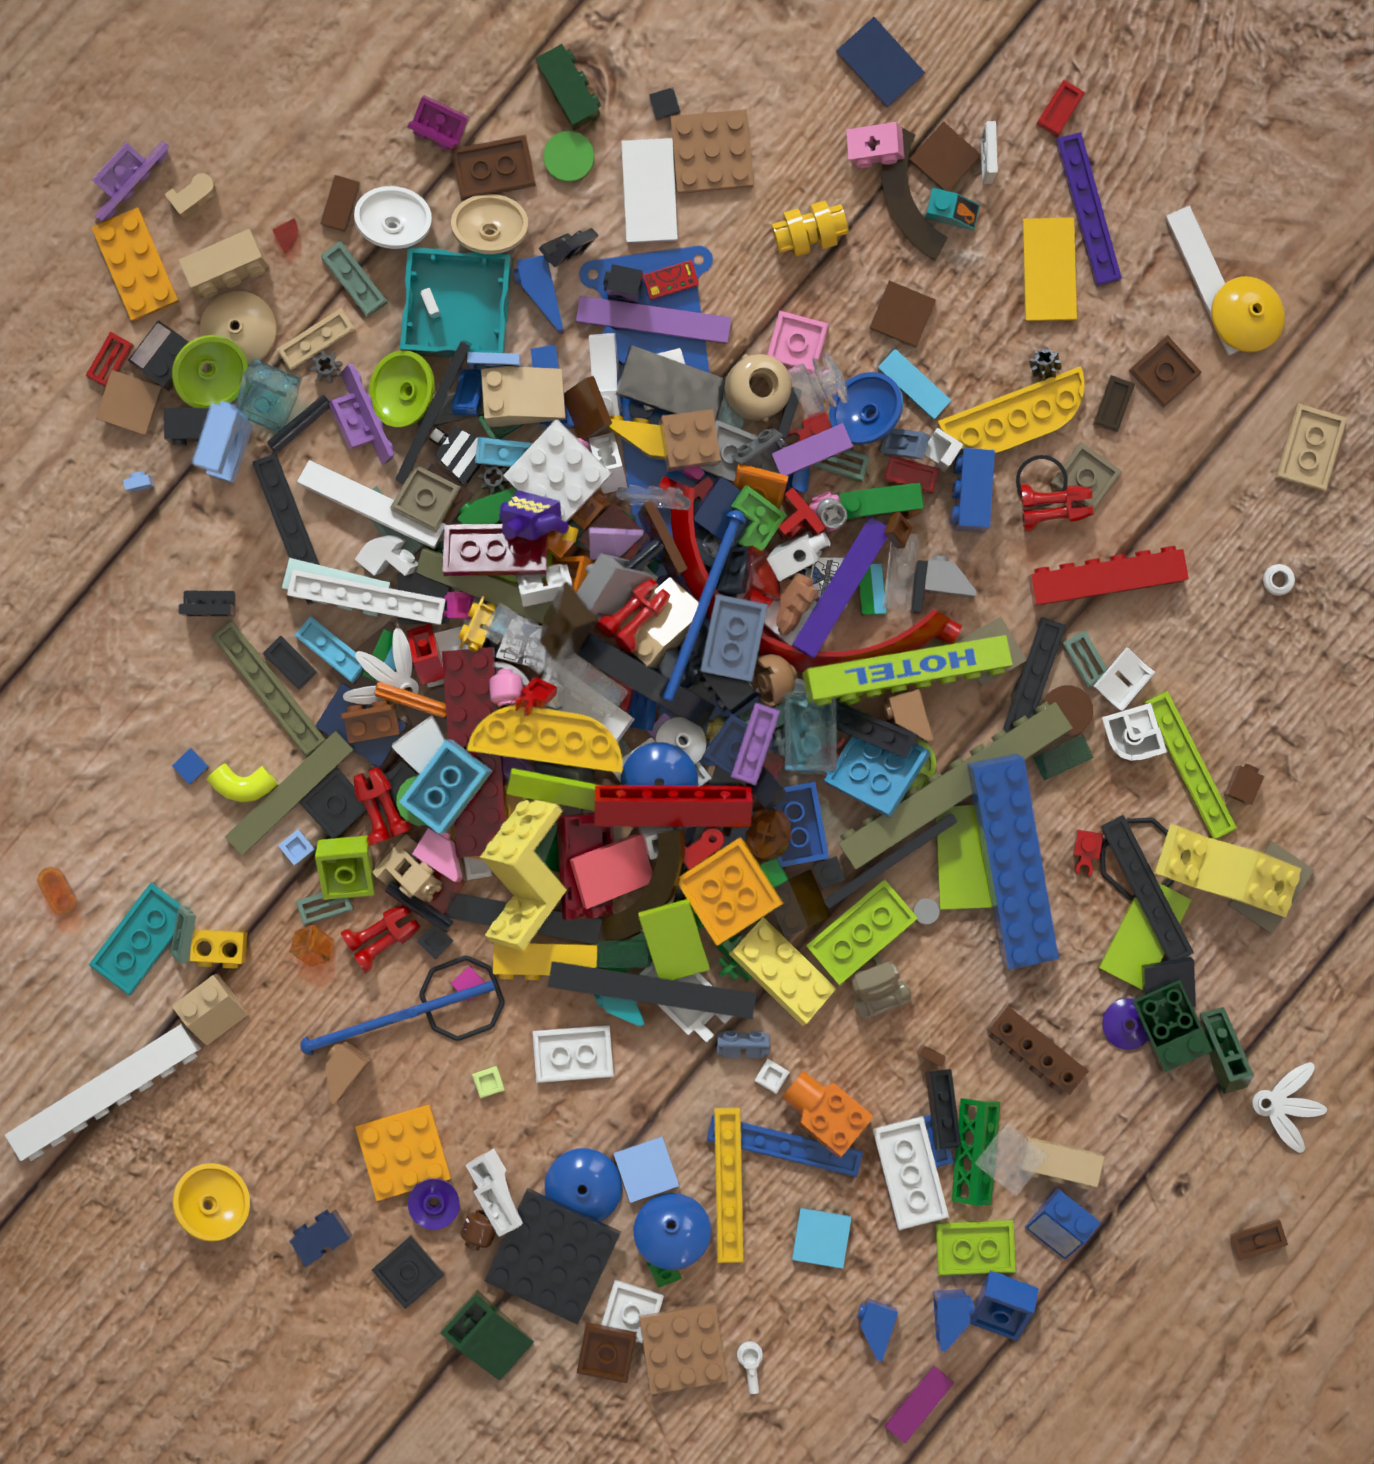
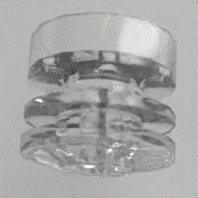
M828 352L822 354L825 363L823 367H821L816 357L812 358L814 367L812 372L808 370L804 363L788 369L794 390L809 419L825 412L823 404L825 399H828L834 408L838 407L834 396L836 394L839 395L843 404L849 402L844 376L840 367Z

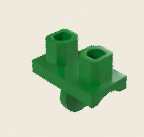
M738 935L730 940L727 939L717 946L724 955L717 960L723 967L718 974L723 977L728 973L733 980L740 975L745 982H748L753 977L729 955L743 938L741 935Z

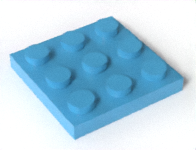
M851 737L824 779L826 785L891 818L931 753L928 749L916 744L910 759L907 760Z

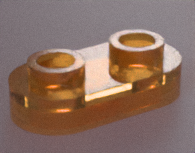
M47 867L41 870L37 877V883L51 910L58 915L71 914L77 907V897L64 873L56 867ZM51 875L56 877V883L53 885L48 881ZM64 897L69 901L66 907L61 905V899Z

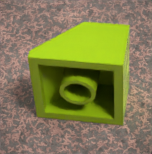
M367 836L318 840L315 859L323 900L375 895L374 874L372 873L374 871L371 846H368L366 842Z

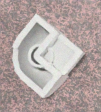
M1151 703L1102 717L1108 741L1113 751L1121 758L1131 761L1142 760L1167 752Z

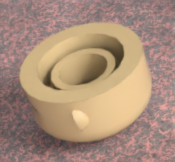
M745 354L742 360L732 367L725 381L726 399L733 411L742 418L768 422L769 418L776 415L787 404L792 390V377L786 367L772 356L764 354L748 356ZM759 376L767 381L769 385L767 397H758L751 391L749 386V379L751 377Z

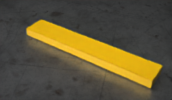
M740 1107L714 1108L718 1263H743Z

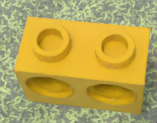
M194 929L190 961H197V966L212 967L213 962L223 963V968H238V964L246 963L247 932ZM203 941L209 942L212 947L211 953L208 956L203 955L200 951V945ZM230 942L237 946L238 951L234 957L228 956L225 951L226 945Z

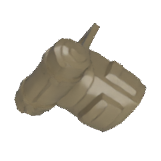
M878 954L871 959L877 966L863 971L861 967L857 971L858 974L852 980L853 989L856 995L860 996L855 999V1013L862 1020L870 1017L871 1019L875 1018L877 1014L898 1006L903 1007V1004L911 1001V989L904 981L898 982L900 975L896 966L889 962L882 964Z

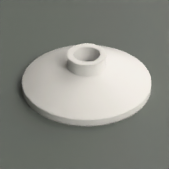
M676 717L666 721L656 734L655 742L670 743L681 748L690 756L694 764L702 758L706 750V737L702 728L683 717ZM679 737L686 738L687 744L681 745L678 741Z

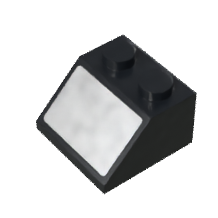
M158 320L127 361L167 391H170L174 386L172 381L173 363L180 350L189 342Z

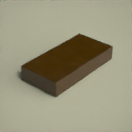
M1111 375L1093 424L1117 433L1135 383Z

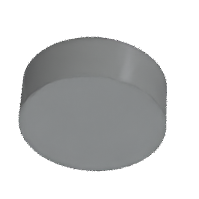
M924 898L914 905L913 913L918 917V922L931 924L938 919L940 910L935 901Z

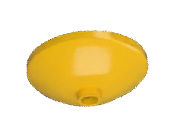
M1246 276L1228 281L1217 291L1211 306L1212 322L1217 334L1227 345L1242 352L1264 350L1271 346L1282 333L1285 322L1282 301L1276 291L1260 279ZM1253 306L1257 308L1258 313L1253 311Z
M202 1164L190 1169L178 1181L172 1198L173 1212L182 1229L192 1237L202 1241H220L232 1236L243 1226L249 1214L250 1196L246 1184L235 1171L220 1164ZM204 1202H208L211 1205L210 1210H206L203 1207Z

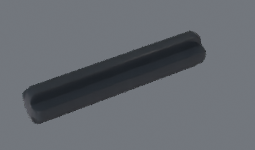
M321 395L269 439L267 442L268 446L275 453L283 449L330 409L328 404L330 401L327 397Z
M391 881L387 885L385 892L441 931L448 932L453 925V921L414 895L409 898L399 889L401 885L395 881Z

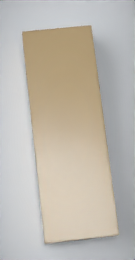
M340 308L277 350L291 372L313 359L312 357L319 355L322 350H327L356 330L342 308Z

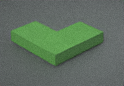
M745 485L731 505L733 509L742 512L750 520V523L736 543L742 547L751 546L754 556L759 558L787 515L752 488Z

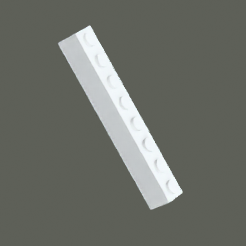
M184 1023L180 1024L5 1134V1137L20 1161L27 1158L33 1161L44 1154L42 1149L47 1145L51 1144L53 1148L65 1141L64 1135L72 1130L76 1134L88 1126L86 1121L90 1118L95 1117L98 1120L110 1112L109 1106L117 1103L118 1106L124 1104L132 1098L130 1093L139 1089L141 1093L154 1085L152 1079L159 1075L163 1079L176 1071L173 1067L182 1061L186 1065L198 1056L195 1052L199 1051L201 1047L190 1029Z

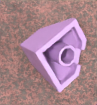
M590 528V559L597 560L600 554L621 558L644 536V530Z

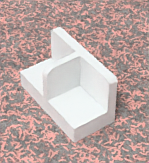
M937 428L928 441L925 456L938 464L936 467L945 473L963 444Z

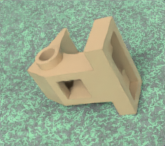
M405 834L372 873L386 885L391 881L396 883L399 881L402 884L399 889L409 898L414 895L424 902H430L433 899L432 895L442 889L441 885L443 883L432 875L435 870L424 861L419 863L417 861L418 858L412 855L419 843Z

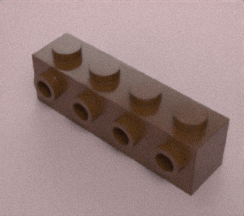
M1006 1004L987 1026V1029L991 1032L989 1037L1000 1046L1003 1042L1011 1048L1008 1052L1019 1062L1025 1059L1030 1063L1029 1070L1040 1079L1044 1075L1051 1080L1049 1086L1060 1095L1065 1092L1070 1096L1089 1072Z

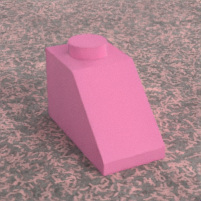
M428 828L412 855L454 882H461L463 878L455 842L449 839L451 834L448 832L439 834L434 829Z

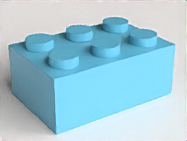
M445 740L399 803L439 834L447 833L492 773V770L454 740Z

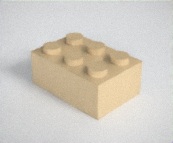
M250 229L179 259L190 288L199 298L202 296L204 298L212 297L218 293V289L225 286L228 288L237 286L242 282L241 279L251 276V278L260 276L265 272L264 269L269 267L258 239Z

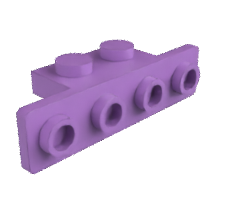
M161 141L149 156L144 159L134 148L125 142L91 179L110 196L94 217L100 222L103 219L109 220L117 211L115 206L121 200L125 202L133 194L134 190L132 188L138 181L140 183L145 181L151 174L149 169L155 163L160 164L167 157L168 152L166 150L170 146Z
M349 364L341 371V376L349 394L331 400L328 404L349 450L372 442L381 464H386L394 457L393 445L383 432L382 421L373 410L372 399L364 390L359 371L355 370L353 364Z

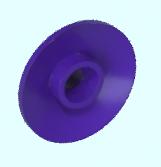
M1124 998L1112 1003L1105 1011L1102 1020L1103 1032L1108 1041L1124 1050L1137 1049L1147 1042L1132 1002L1135 999ZM1132 1020L1134 1027L1127 1029L1125 1027L1126 1021Z
M431 1178L421 1181L412 1189L408 1198L410 1216L419 1226L426 1229L436 1230L448 1226L454 1221L459 1212L460 1200L456 1189L442 1179ZM431 1198H437L439 1200V1203L437 1205H431L429 1203V1200Z

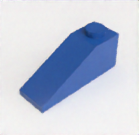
M544 255L518 260V268L513 269L516 284H522L523 291L558 334H564L548 261Z

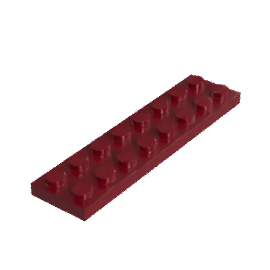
M494 647L479 648L477 652L469 649L442 651V663L445 673L443 677L448 740H454L466 751H468L470 738L480 722L493 712L499 710L498 705L491 702L489 685L491 677L496 675ZM468 751L491 769L492 773L454 822L457 857L481 856L487 845L500 831L503 823L507 821L502 755Z

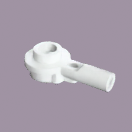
M753 1341L744 1342L737 1350L738 1361L747 1371L749 1394L759 1393L757 1367L763 1356L761 1347Z

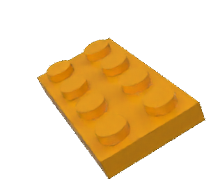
M138 207L91 227L132 322L180 302Z

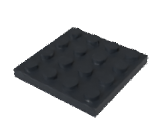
M527 1188L517 1209L523 1224L506 1233L484 1281L578 1325L621 1231Z

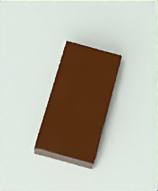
M338 175L334 176L320 223L322 226L346 232L360 182Z

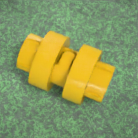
M825 200L810 204V213L801 215L798 208L783 212V221L771 224L779 254L792 250L794 257L809 254L810 245L819 243L821 249L836 246L837 237L849 234L842 205L828 207Z

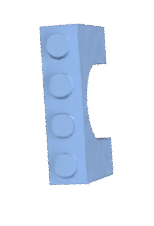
M222 401L220 405L212 403L193 464L206 469V474L210 477L235 484L253 429V425L247 421L248 417H245L232 404Z

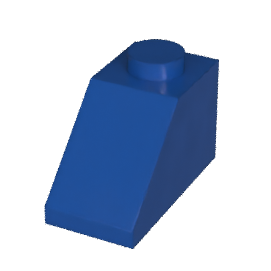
M867 1298L865 1304H860L857 1319H860V1327L876 1359L882 1362L898 1310L896 1307Z

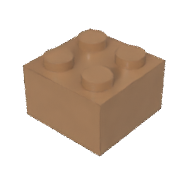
M713 409L661 417L659 422L667 472L719 464L721 457Z

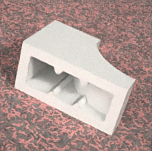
M614 433L589 438L592 454L612 473L601 486L602 492L605 494L628 488Z

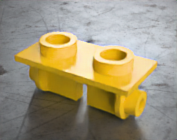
M482 596L479 603L473 602L468 613V616L472 618L469 626L464 624L458 636L462 640L459 649L462 648L463 644L469 645V650L477 652L483 646L488 631L479 627L482 625L490 629L497 614L496 605L492 603L485 605L482 603L484 596Z

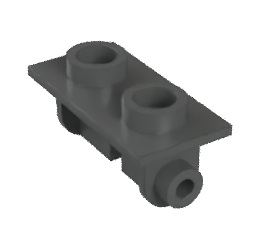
M774 428L766 429L752 442L740 446L736 453L731 455V458L740 465L743 464L757 468L764 463L760 457L762 453L769 460L773 457L772 453L786 446L781 438L783 435Z

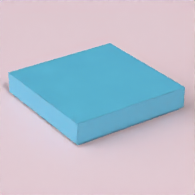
M800 1208L792 1260L843 1268L852 1217Z

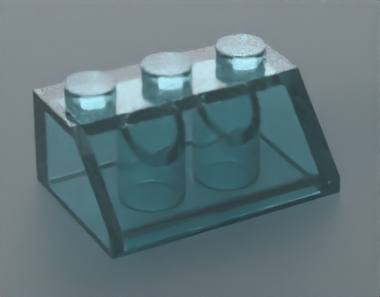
M785 693V771L814 775H831L837 771L836 699L832 700V704L817 706L816 703L808 704L806 693Z

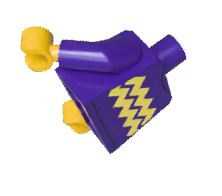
M519 490L509 502H503L500 505L499 518L503 523L502 532L508 539L518 536L535 540L549 531L555 530L561 534V539L570 542L576 541L579 529L570 527L567 522L562 520L559 500Z

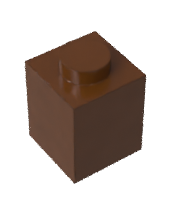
M1245 763L1244 767L1236 766L1224 795L1246 805H1252L1264 776L1258 774L1259 769Z

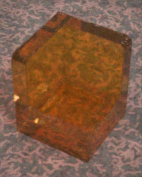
M311 925L295 931L290 953L309 967H314L329 962L334 940L315 925Z

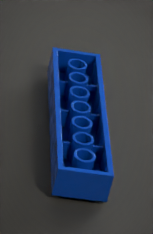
M1012 754L969 763L967 767L1002 963L1010 970L1057 960L1059 955L1024 758L1019 754Z

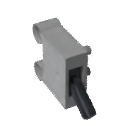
M653 540L631 560L600 554L594 565L590 564L586 567L585 571L588 575L577 591V594L596 617L597 621L603 616H611L622 609L632 598L631 591L650 578L654 581L657 580L658 577L646 566L665 550L659 540Z

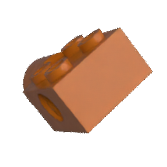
M805 1070L781 1097L801 1114L799 1126L838 1159L842 1157L874 1117L835 1083L824 1087Z

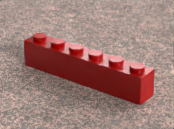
M1176 546L1160 548L1161 553L1151 554L1150 550L1135 552L1136 557L1126 558L1125 554L1110 556V561L1100 563V558L1084 561L1085 565L1075 567V563L1072 562L1059 565L1060 569L1050 571L1049 567L1034 569V574L1028 576L1033 606L1184 582L1189 579L1184 549L1176 550Z
M595 785V826L751 827V786Z

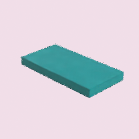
M150 882L88 965L126 994L132 995L173 940L178 907L183 905L153 882Z

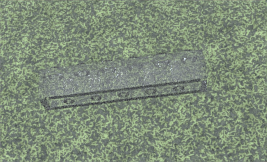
M501 602L483 626V629L487 631L485 637L497 645L502 641L509 646L506 650L517 659L521 656L525 657L530 661L527 666L539 674L542 671L548 673L551 676L549 681L560 689L564 685L571 689L572 693L570 696L583 704L586 700L594 705L591 710L603 719L606 715L612 718L629 694V691L576 654L554 661L540 643L541 630Z

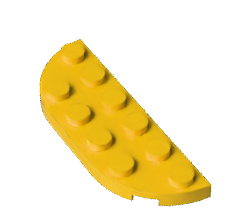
M1079 366L1056 375V378H1048L1045 381H1040L939 420L937 424L940 430L963 444L962 450L963 448L995 450V454L1040 438L1063 427L1077 412L1083 398L1085 386L1082 367Z
M510 706L493 712L476 727L467 748L468 751L622 773L623 767L619 745L612 733L603 724L585 715L533 707V711L529 716H524L525 707L515 711V706Z

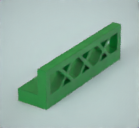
M960 1098L958 1124L961 1147H956L951 1199L953 1202L974 1206L992 1205L1001 1102ZM969 1105L977 1106L976 1117L972 1121L968 1116ZM969 1131L974 1135V1143L970 1147L965 1141L966 1134ZM967 1156L972 1162L971 1169L968 1172L963 1167L964 1159ZM965 1182L969 1187V1198L960 1197L961 1186Z

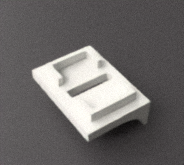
M567 564L549 566L547 568V575H516L523 607L553 601L564 582L568 581L572 586ZM542 577H546L548 586L543 587Z
M1126 647L1096 682L1094 687L1115 708L1123 711L1155 674V671L1149 668ZM1117 671L1130 682L1128 686L1115 675Z

